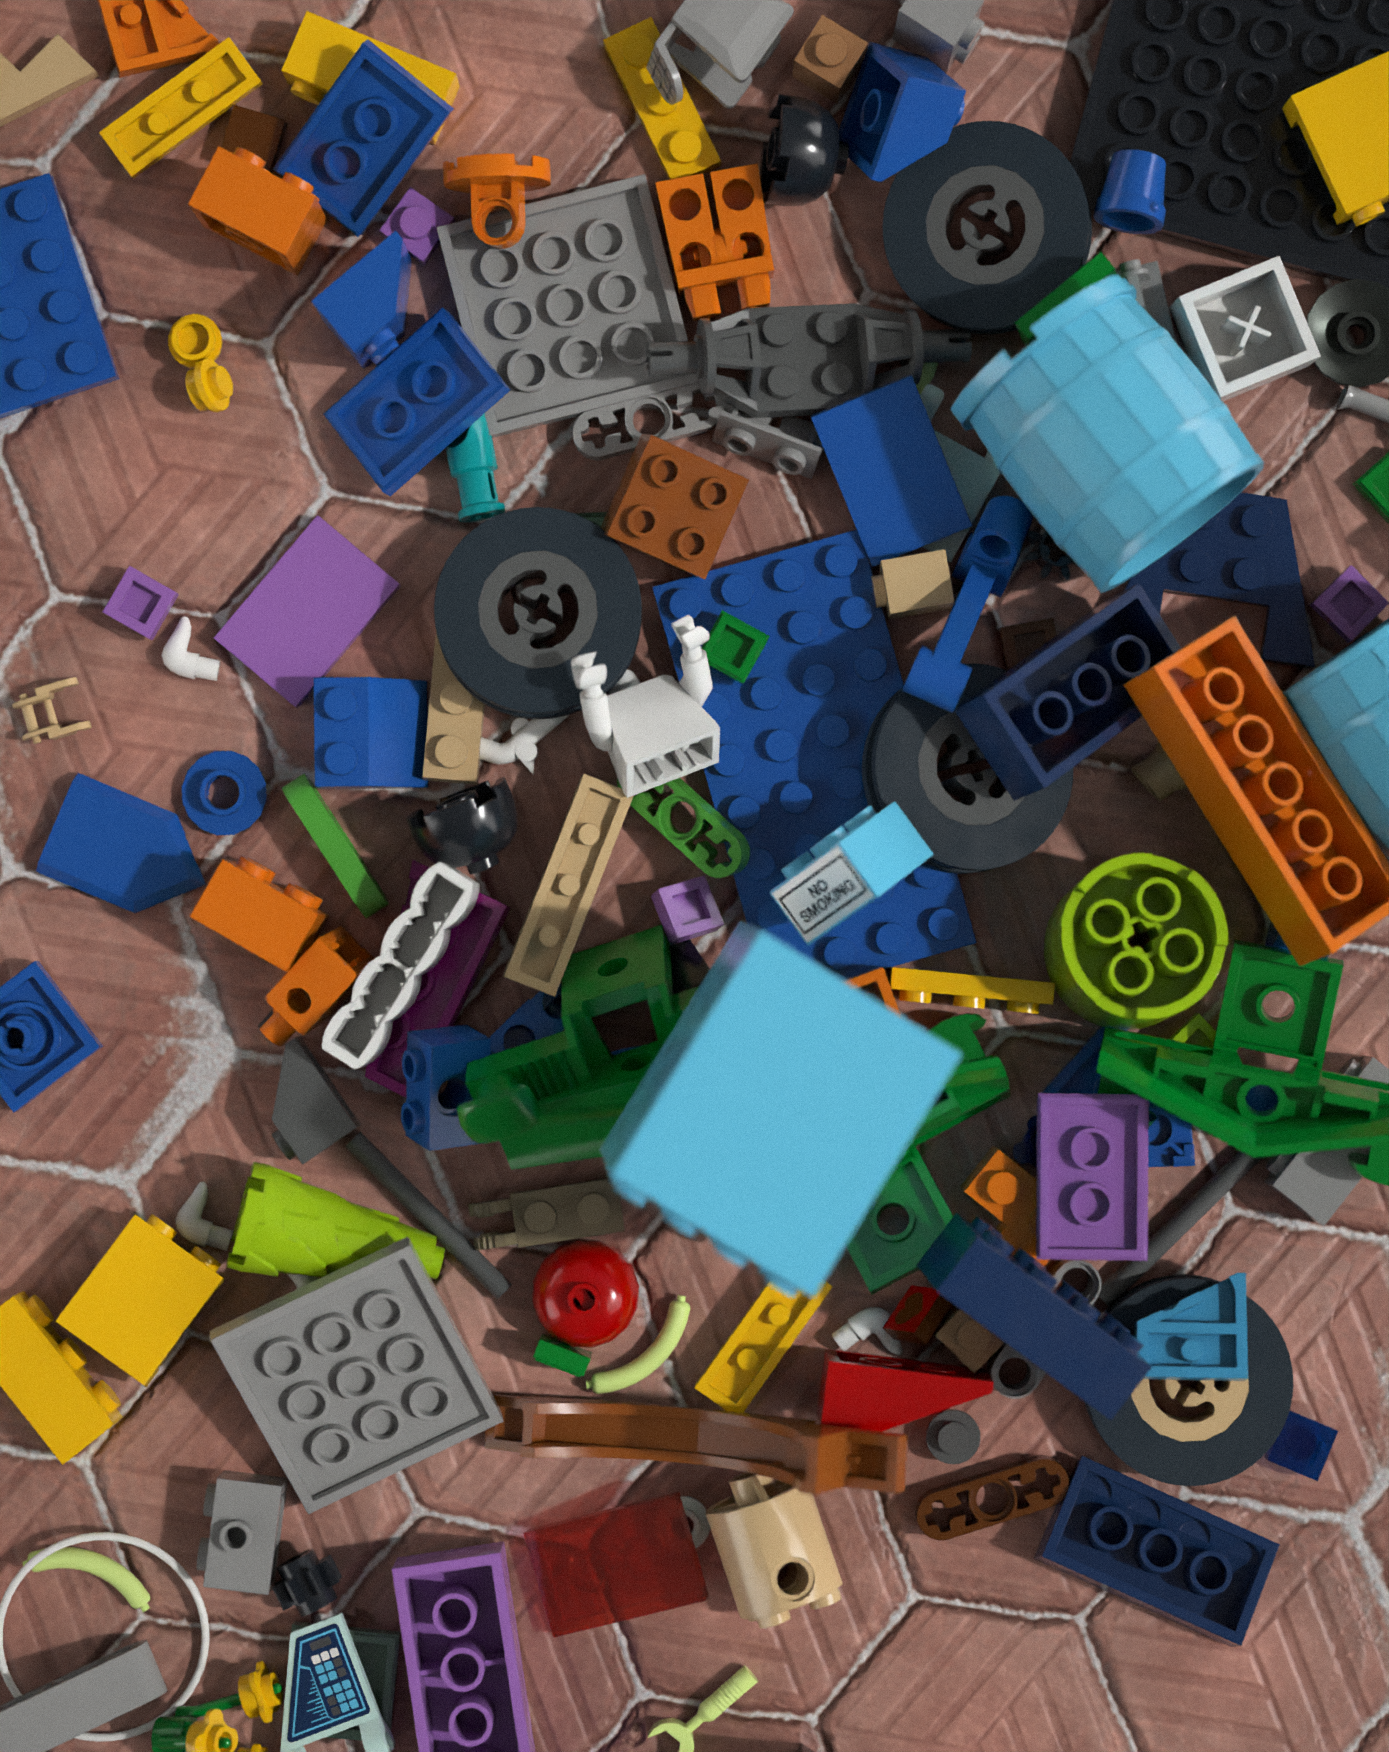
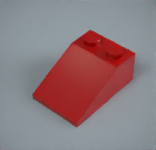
M825 1348L817 1415L820 1424L883 1432L993 1393L994 1381L985 1368H979L973 1373L967 1366Z

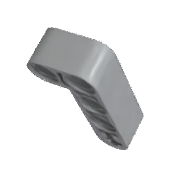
M141 1640L123 1647L0 1705V1752H46L168 1691L148 1641Z

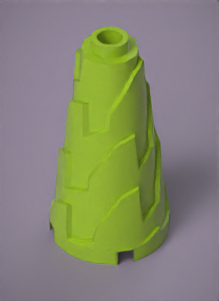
M253 1162L251 1177L248 1176L231 1239V1241H235L233 1251L228 1253L226 1267L240 1272L277 1277L279 1273L324 1277L403 1238L409 1237L430 1278L437 1279L441 1270L445 1248L436 1246L437 1236L399 1222V1217L346 1201L345 1198L340 1197L336 1193L302 1182V1177L268 1164Z

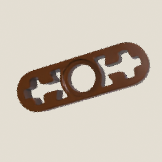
M1038 1455L930 1489L919 1498L916 1504L915 1515L920 1529L926 1536L939 1541L949 1540L1059 1504L1068 1491L1069 1479L1065 1469L1056 1459L1050 1456ZM1039 1468H1044L1049 1475L1057 1474L1058 1480L1050 1484L1051 1493L1042 1495L1038 1488L1022 1491L1027 1502L1017 1505V1494L1008 1477L1018 1474V1482L1020 1485H1024L1036 1480L1035 1470ZM988 1483L1000 1484L1007 1491L1005 1506L993 1513L980 1509L976 1501L979 1489ZM967 1490V1502L976 1517L975 1519L965 1521V1513L961 1510L948 1516L949 1525L939 1528L935 1520L926 1521L925 1515L933 1512V1502L942 1500L946 1508L960 1505L962 1503L957 1493Z

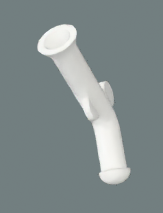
M569 715L551 719H532L530 721L526 718H517L510 727L513 736L506 742L498 743L483 737L481 738L480 759L497 765L512 763L520 759L534 775L535 759L539 753L536 744Z

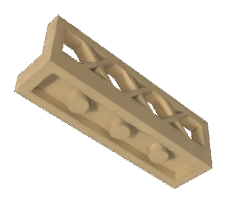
M586 774L580 777L504 970L503 977L555 997L633 799V796L626 798L622 788Z

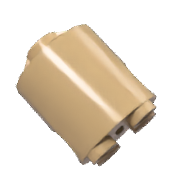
M748 1472L730 1479L729 1483L733 1496L712 1505L706 1510V1516L740 1618L748 1619L749 1622L757 1621L761 1629L769 1628L791 1618L789 1610L808 1603L810 1609H819L839 1601L841 1595L838 1587L842 1585V1580L813 1494L800 1493L795 1487L783 1481H774L773 1478ZM788 1563L787 1575L777 1583L778 1571L783 1565Z

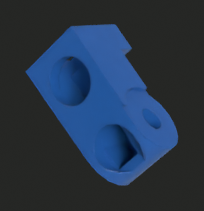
M561 982L555 997L539 991L531 1000L528 999L489 1037L491 1038L490 1055L564 1030L561 1018Z

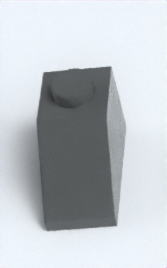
M296 1037L286 1043L272 1121L278 1130L272 1133V1136L289 1160L297 1156L303 1165L362 1124L302 1037Z

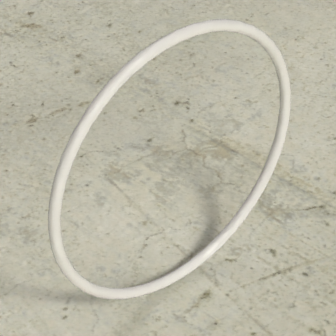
M93 1532L63 1539L43 1549L32 1557L12 1579L0 1603V1672L13 1697L22 1696L11 1677L5 1660L3 1649L4 1619L7 1607L16 1588L26 1574L44 1558L67 1546L97 1540L118 1541L135 1545L158 1556L177 1572L185 1582L196 1603L201 1624L200 1656L193 1677L185 1691L160 1716L146 1724L126 1731L114 1733L86 1732L75 1737L76 1739L95 1742L117 1741L135 1737L152 1730L157 1718L173 1716L177 1706H183L192 1695L200 1681L208 1657L210 1643L209 1622L204 1601L197 1586L186 1570L172 1556L150 1542L120 1533Z

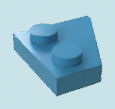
M1236 1273L1226 1280L1190 1295L1164 1310H1159L1134 1324V1337L1144 1345L1139 1354L1152 1367L1143 1379L1246 1381L1248 1379L1246 1273Z

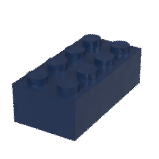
M1138 583L1102 602L961 703L954 711L1013 801L1046 788L1143 715L1124 687V684L1181 649V647Z
M956 1213L917 1263L921 1272L938 1293L1109 1420H1112L1152 1368L1139 1354L1144 1345L1130 1334L1131 1331L1107 1312L1104 1311L1100 1316L1101 1313L1087 1302L1088 1299L1066 1281L1061 1280L1057 1287H1055L1058 1280L1045 1270L1046 1267L1029 1253L1019 1248L1014 1255L1011 1254L1015 1248L1002 1238L1003 1235L985 1220L976 1216L970 1223Z

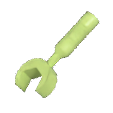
M744 1665L699 1704L697 1714L687 1723L675 1718L661 1719L653 1724L648 1731V1738L666 1731L680 1742L678 1752H694L692 1732L703 1722L714 1721L737 1699L758 1682L757 1678Z

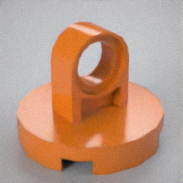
M509 153L457 157V166L453 162H443L444 187L453 191L471 193V218L474 233L479 240L497 249H506L519 242L524 234L526 224L525 192L544 189L551 185L550 160L532 155L531 166L519 165L518 161H515V154ZM494 209H508L512 216L511 229L503 237H490L485 227L487 216Z

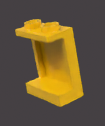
M1389 51L1291 95L1282 108L1290 127L1293 128L1299 125L1336 204L1337 211L1333 214L1337 225L1350 219L1353 220L1355 226L1369 222L1385 213L1383 204L1389 202Z
M135 1214L55 1322L147 1387L160 1370L158 1368L215 1290L219 1289L222 1285L224 1278L216 1273L222 1264L204 1250L195 1245L192 1251L188 1253L174 1243L172 1240L178 1232L153 1214L149 1216L146 1222Z

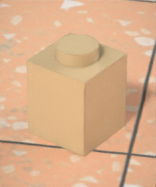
M945 549L881 560L878 567L880 575L871 576L876 608L886 607L888 620L951 609L955 603Z

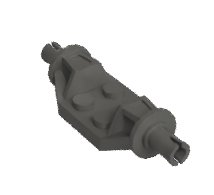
M854 303L747 308L713 322L709 318H700L694 341H647L645 358L646 362H650V365L646 367L648 377H654L655 375L695 374L703 395L714 394L754 418L811 416L909 374H912L917 385L921 379L924 363L970 362L972 342L965 343V340L971 337L970 330L965 328L922 330L920 319L915 309H906L903 311V314ZM900 360L901 367L875 375L877 364ZM716 367L745 370L746 381L716 374Z

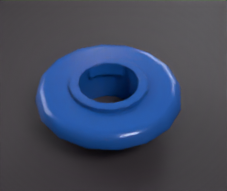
M214 751L199 758L187 771L182 784V803L188 817L201 830L215 835H235L250 828L261 816L267 800L266 782L259 767L247 756L234 751ZM220 777L231 778L239 787L238 800L228 809L215 807L209 799V788Z

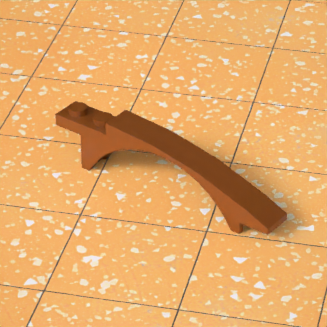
M492 1393L498 1407L501 1409L504 1422L485 1430L484 1448L517 1452L520 1453V1457L620 1458L705 1465L770 1477L792 1485L800 1493L813 1495L842 1487L888 1493L905 1491L907 1434L816 1424V1420L724 1410Z

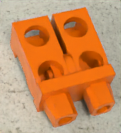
M758 163L710 172L709 183L718 228L714 229L703 173L655 182L656 197L663 221L678 296L684 295L693 321H698L700 318L711 319L721 316L717 289L737 285L741 310L770 307V279L774 275V265Z

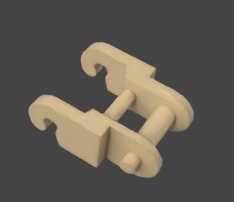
M77 677L34 688L36 693L34 697L28 698L27 693L19 695L20 701L13 703L12 707L13 709H21L28 733L22 736L23 741L32 739L33 744L41 743L40 737L48 735L49 739L57 740L74 735L77 731H85L92 728L90 721L79 722L66 727L58 724L51 701L54 699V693L63 691L66 687L70 688L79 685ZM44 702L50 726L39 729L32 705Z

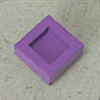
M410 187L379 231L382 236L387 238L396 230L403 238L409 255L425 265L440 245L436 227L455 223V219Z
M1350 565L1310 606L1349 643L1389 602Z
M129 566L105 606L103 613L146 638L153 640L179 594Z
M705 875L660 888L651 895L670 945L716 932L724 925Z

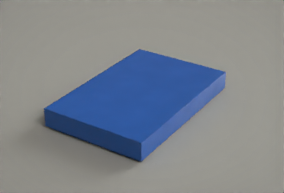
M367 39L359 47L273 170L282 177L285 172H289L314 187L312 193L320 199L319 204L321 208L355 236L359 237L369 226L454 108Z
M442 307L323 415L382 492L391 497L510 391V388L450 312Z
M912 374L811 415L814 427L872 567L880 564L881 560L898 557L972 526Z

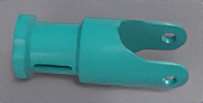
M484 413L469 427L466 438L461 434L446 447L450 476L457 479L462 509L458 512L459 521L464 523L489 520L496 515L506 512L504 503L498 500L493 473L498 469L493 438L489 435Z

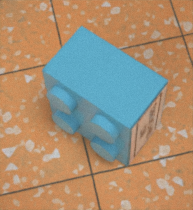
M895 801L878 814L871 805L844 824L850 834L847 833L843 826L839 827L809 849L815 859L806 851L781 869V872L787 879L769 893L807 946L879 897L934 855Z

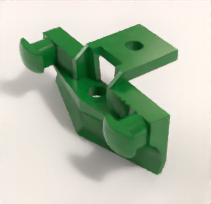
M662 924L571 955L561 980V1018L565 1031L466 1064V1085L473 1100L458 1105L457 1115L459 1124L468 1137L476 1143L484 1144L500 1141L511 1170L603 1157L600 1151L601 1146L700 987L698 986L673 995L670 943ZM647 999L658 1041L613 1055L591 1018Z
M1235 939L1213 1048L1105 1026L1096 1073L1101 1075L1098 1094H1137L1252 1158L1369 1146L1368 1155L1356 1152L1350 1153L1347 1156L1349 1164L1360 1176L1369 1181L1389 1186V1083L1322 1070L1344 966L1343 960L1323 957L1299 966L1288 949ZM1272 991H1284L1292 997L1294 1007L1287 1016L1275 1018L1264 1011L1262 1007L1264 997ZM1239 1047L1298 1059V1064L1292 1074L1244 1065L1240 1060L1237 1050ZM1257 1085L1271 1087L1278 1096L1276 1105L1267 1111L1252 1109L1245 1099L1247 1092L1252 1087ZM1148 1110V1127H1150L1157 1119V1116L1154 1112Z
M965 1013L955 1015L939 1022L927 1031L963 1055L846 1244L871 1295L920 1270L917 1263L953 1218L916 1146L1011 1097L1008 1076L999 1057L986 1056L973 1033L982 1028L987 1021L979 1014ZM892 1206L904 1209L909 1215L907 1228L897 1235L884 1233L878 1225L881 1213L886 1208Z

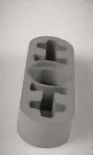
M699 383L583 412L574 423L572 432L574 444L584 457L591 460H604L634 452L641 433L635 429L633 418L635 413L645 406L656 407L663 413L665 418L664 426L660 432L653 436L666 442L706 433L716 428L720 412L725 410V401L714 394L703 395L705 401L714 400L716 403V407L709 409V419L699 421L696 413L680 416V421L684 427L679 429H673V414L666 401L676 398L677 410L691 406L693 404V395L702 393ZM625 412V427L632 441L621 443V432L606 436L605 446L595 449L592 441L583 442L582 435L589 432L590 422L599 421L600 426L606 429L618 426V421L614 414Z

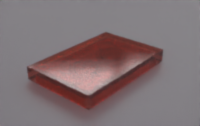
M679 1491L531 1528L523 1533L553 1638L703 1602L709 1597Z

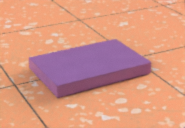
M317 515L214 636V639L293 706L298 708L314 690V678L325 677L401 585Z
M1037 1093L1036 1259L1148 1261V1100L1137 1094Z

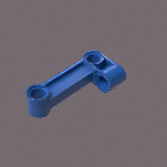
M997 496L987 503L974 533H970L951 577L963 583L935 649L931 650L921 646L902 688L903 692L953 713L972 671V667L960 663L988 595L991 594L1001 598L1018 562L1019 553L1032 524V513L1019 499L1010 496Z

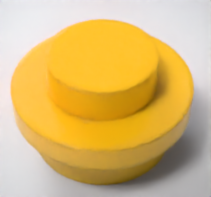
M189 314L178 319L171 327L168 335V347L178 363L194 369L195 364L200 360L209 358L215 361L218 358L222 349V335L217 325L210 318L200 314Z
M206 358L198 361L194 369L189 370L185 377L186 389L191 402L200 411L210 410L217 413L226 410L229 406L230 396L233 394V383L228 371L212 359Z

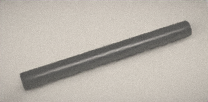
M361 1132L345 1146L432 1235L437 1236V1240L496 1299L500 1298L512 1284L479 1250H475L474 1245Z
M1238 1151L1148 1239V1261H1126L1101 1285L1099 1297L1111 1307L1263 1157L1252 1158Z

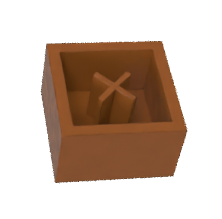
M641 434L600 528L605 531L606 536L613 538L614 541L687 574L705 580L749 479L656 436Z

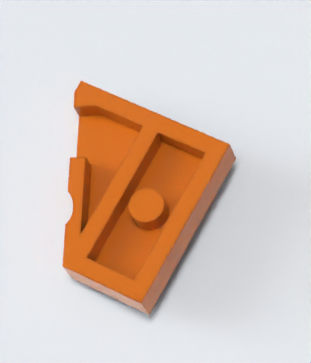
M97 0L119 78L198 60L219 44L216 37L212 33L208 34L189 13V8L182 0Z

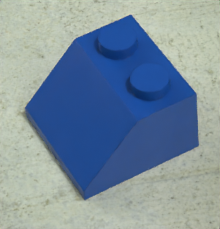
M870 42L839 128V141L848 142V158L871 180L882 182L948 142L952 128L959 123L963 115L966 90L926 56Z
M396 230L311 300L324 323L363 369L372 362L376 366L400 346L398 341L405 336L412 260L403 238Z
M376 677L314 678L315 787L321 790L429 788V781L423 780L422 777L428 722V681Z

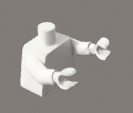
M686 615L671 624L682 644L683 651L680 661L684 675L679 683L669 675H661L640 683L634 672L627 669L622 678L608 692L610 695L607 696L602 692L600 686L606 680V665L592 666L596 652L578 655L571 660L575 684L578 689H583L579 695L587 731L596 748L608 751L626 798L719 763L720 727L702 708L713 689L707 654L700 646L709 640L710 635L702 626L695 627L693 618L690 615Z

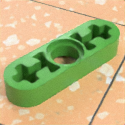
M303 773L283 786L282 790L289 803L363 916L367 919L389 905V901L309 777Z
M617 778V787L621 788V785ZM681 778L654 787L660 794L667 793L670 789L674 791L673 794L666 797L663 801L652 791H644L633 796L630 806L705 874L714 878H724L738 874L746 867L750 858V847L745 836ZM681 801L691 805L696 814L695 825L687 833L677 830L671 821L672 809ZM660 803L658 809L656 810L654 806ZM711 824L713 829L705 833ZM704 833L716 844L728 841L731 847L727 853L733 859L732 862L727 861L717 864L714 859L718 851L708 841L698 842L697 845H694L693 841Z

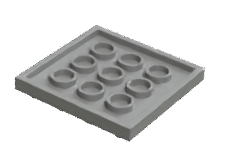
M645 174L526 204L524 234L519 242L506 249L493 248L479 240L473 231L472 218L436 227L462 329L510 388V391L485 413L489 435L492 438L577 417L583 412L699 383L695 374L655 375L654 377H648L646 367L650 365V362H646L645 358L647 341L675 342L688 341ZM508 209L490 213L487 216L485 227L490 237H503L511 229L512 216Z
M409 1237L403 1238L210 1330L212 1345L308 1514L504 1422L500 1407H498L491 1390Z

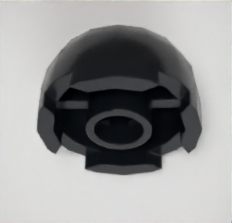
M777 94L772 101L768 113V118L778 119L777 125L772 128L769 141L763 142L761 151L760 181L762 192H765L764 204L802 206L820 198L830 188L835 174L843 175L845 173L849 146L848 142L839 141L838 124L827 109L817 102L806 98Z
M505 777L496 780L492 786H490L489 781H484L440 798V803L436 805L437 811L424 815L423 810L418 809L406 817L414 840L422 853L434 864L444 862L453 868L466 866L469 874H475L499 863L496 853L511 843L517 831L518 815Z

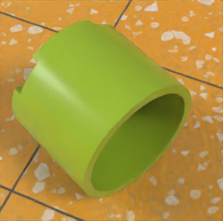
M1133 853L1119 856L1092 870L1072 887L1056 905L1048 921L1044 938V959L1051 983H1055V991L1064 1003L1085 1020L1102 1027L1106 1026L1121 1030L1146 1028L1189 1008L1209 991L1220 971L1225 948L1228 946L1227 922L1216 893L1195 870L1191 871L1173 860L1155 856L1153 853ZM1134 930L1137 934L1146 932L1150 938V942L1145 944L1143 949L1140 946L1131 948L1127 942V938L1134 934Z

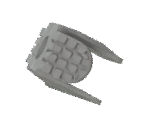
M684 0L672 17L671 22L655 42L646 68L661 96L671 105L683 99L682 81L674 63L675 61L725 108H734L753 81L751 73L753 70L763 68L781 41L780 32L792 17L794 9L790 4L782 0ZM682 32L697 45L694 52L675 43Z

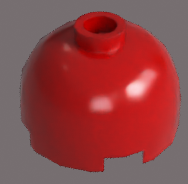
M577 1240L558 1246L543 1260L533 1280L532 1303L538 1321L553 1338L571 1347L594 1348L612 1342L629 1327L638 1309L639 1284L633 1265L619 1249L601 1240ZM588 1290H590L593 1293L594 1299L591 1298L590 1294L588 1293ZM575 1298L578 1299L581 1305L580 1307L575 1304Z

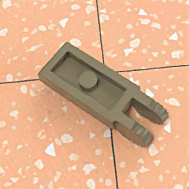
M610 1177L513 1192L507 1198L468 1204L471 1217H491L497 1213L512 1210L515 1230L487 1232L473 1238L475 1250L499 1248L517 1244L518 1248L624 1232L625 1226L620 1194L613 1188L615 1184L610 1181L612 1179Z

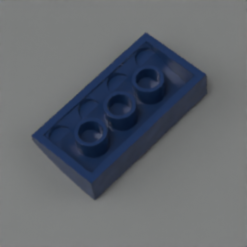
M1080 1456L1069 1477L1068 1491L1064 1499L1056 1505L1034 1559L1227 1646L1236 1647L1242 1646L1280 1544L1091 1459Z

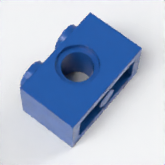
M466 1024L407 1031V1050L404 1051L402 1056V1070L407 1080L406 1102L401 1108V1122L408 1138L428 1151L483 1144L471 1140L459 1124L457 1109L458 1105L473 1100L466 1085V1064L490 1056L491 1038ZM448 1080L446 1089L438 1096L441 1085Z

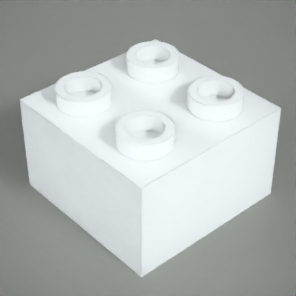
M1280 256L1181 295L1169 307L1190 360L1198 368L1222 402L1304 369L1321 357Z

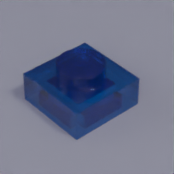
M1290 1410L1280 1435L1272 1447L1265 1453L1264 1458L1318 1481L1338 1430Z

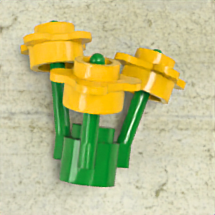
M264 1661L256 1662V1671L239 1677V1693L195 1706H177L175 1716L157 1718L151 1735L153 1752H234L238 1745V1734L234 1728L227 1726L223 1721L221 1711L242 1705L244 1712L249 1718L261 1716L264 1723L272 1722V1714L279 1710V1705L283 1702L282 1686L277 1675L274 1672L269 1673ZM204 1716V1720H197L198 1717ZM254 1743L251 1749L240 1747L237 1752H268V1748Z

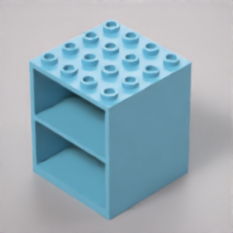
M740 920L601 1146L600 1151L606 1163L605 1169L609 1171L608 1175L612 1178L610 1181L615 1184L613 1188L625 1197L641 1206L645 1205L648 1198L652 1199L661 1207L660 1212L665 1215L664 1219L676 1228L692 1237L695 1236L698 1229L703 1230L711 1238L709 1241L715 1245L714 1249L732 1262L745 1267L750 1259L760 1268L759 1272L766 1276L764 1280L793 1298L800 1289L814 1298L963 1054L769 934Z

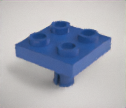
M39 961L32 962L0 987V1096L14 1113L21 1110L103 1047Z

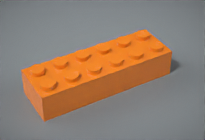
M1235 616L1204 633L1124 684V687L1299 966L1333 954L1389 915V862Z

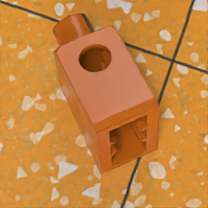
M342 926L319 937L266 995L265 1000L273 1009L258 1024L260 1031L268 1040L279 1047H282L296 1031L303 1036L321 1025L352 993L359 974L375 958ZM304 990L309 994L311 1001L305 996Z

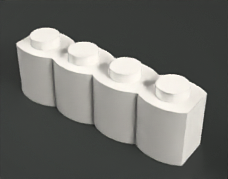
M444 862L436 863L421 876L414 888L410 909L399 915L388 928L382 942L381 956L368 963L359 974L353 987L352 1002L343 1006L327 1025L322 1041L323 1050L353 1069L365 1067L380 1056L389 1042L393 1021L405 1014L416 1000L421 987L422 975L433 969L445 954L450 940L451 929L462 923L474 908L479 894L478 882Z

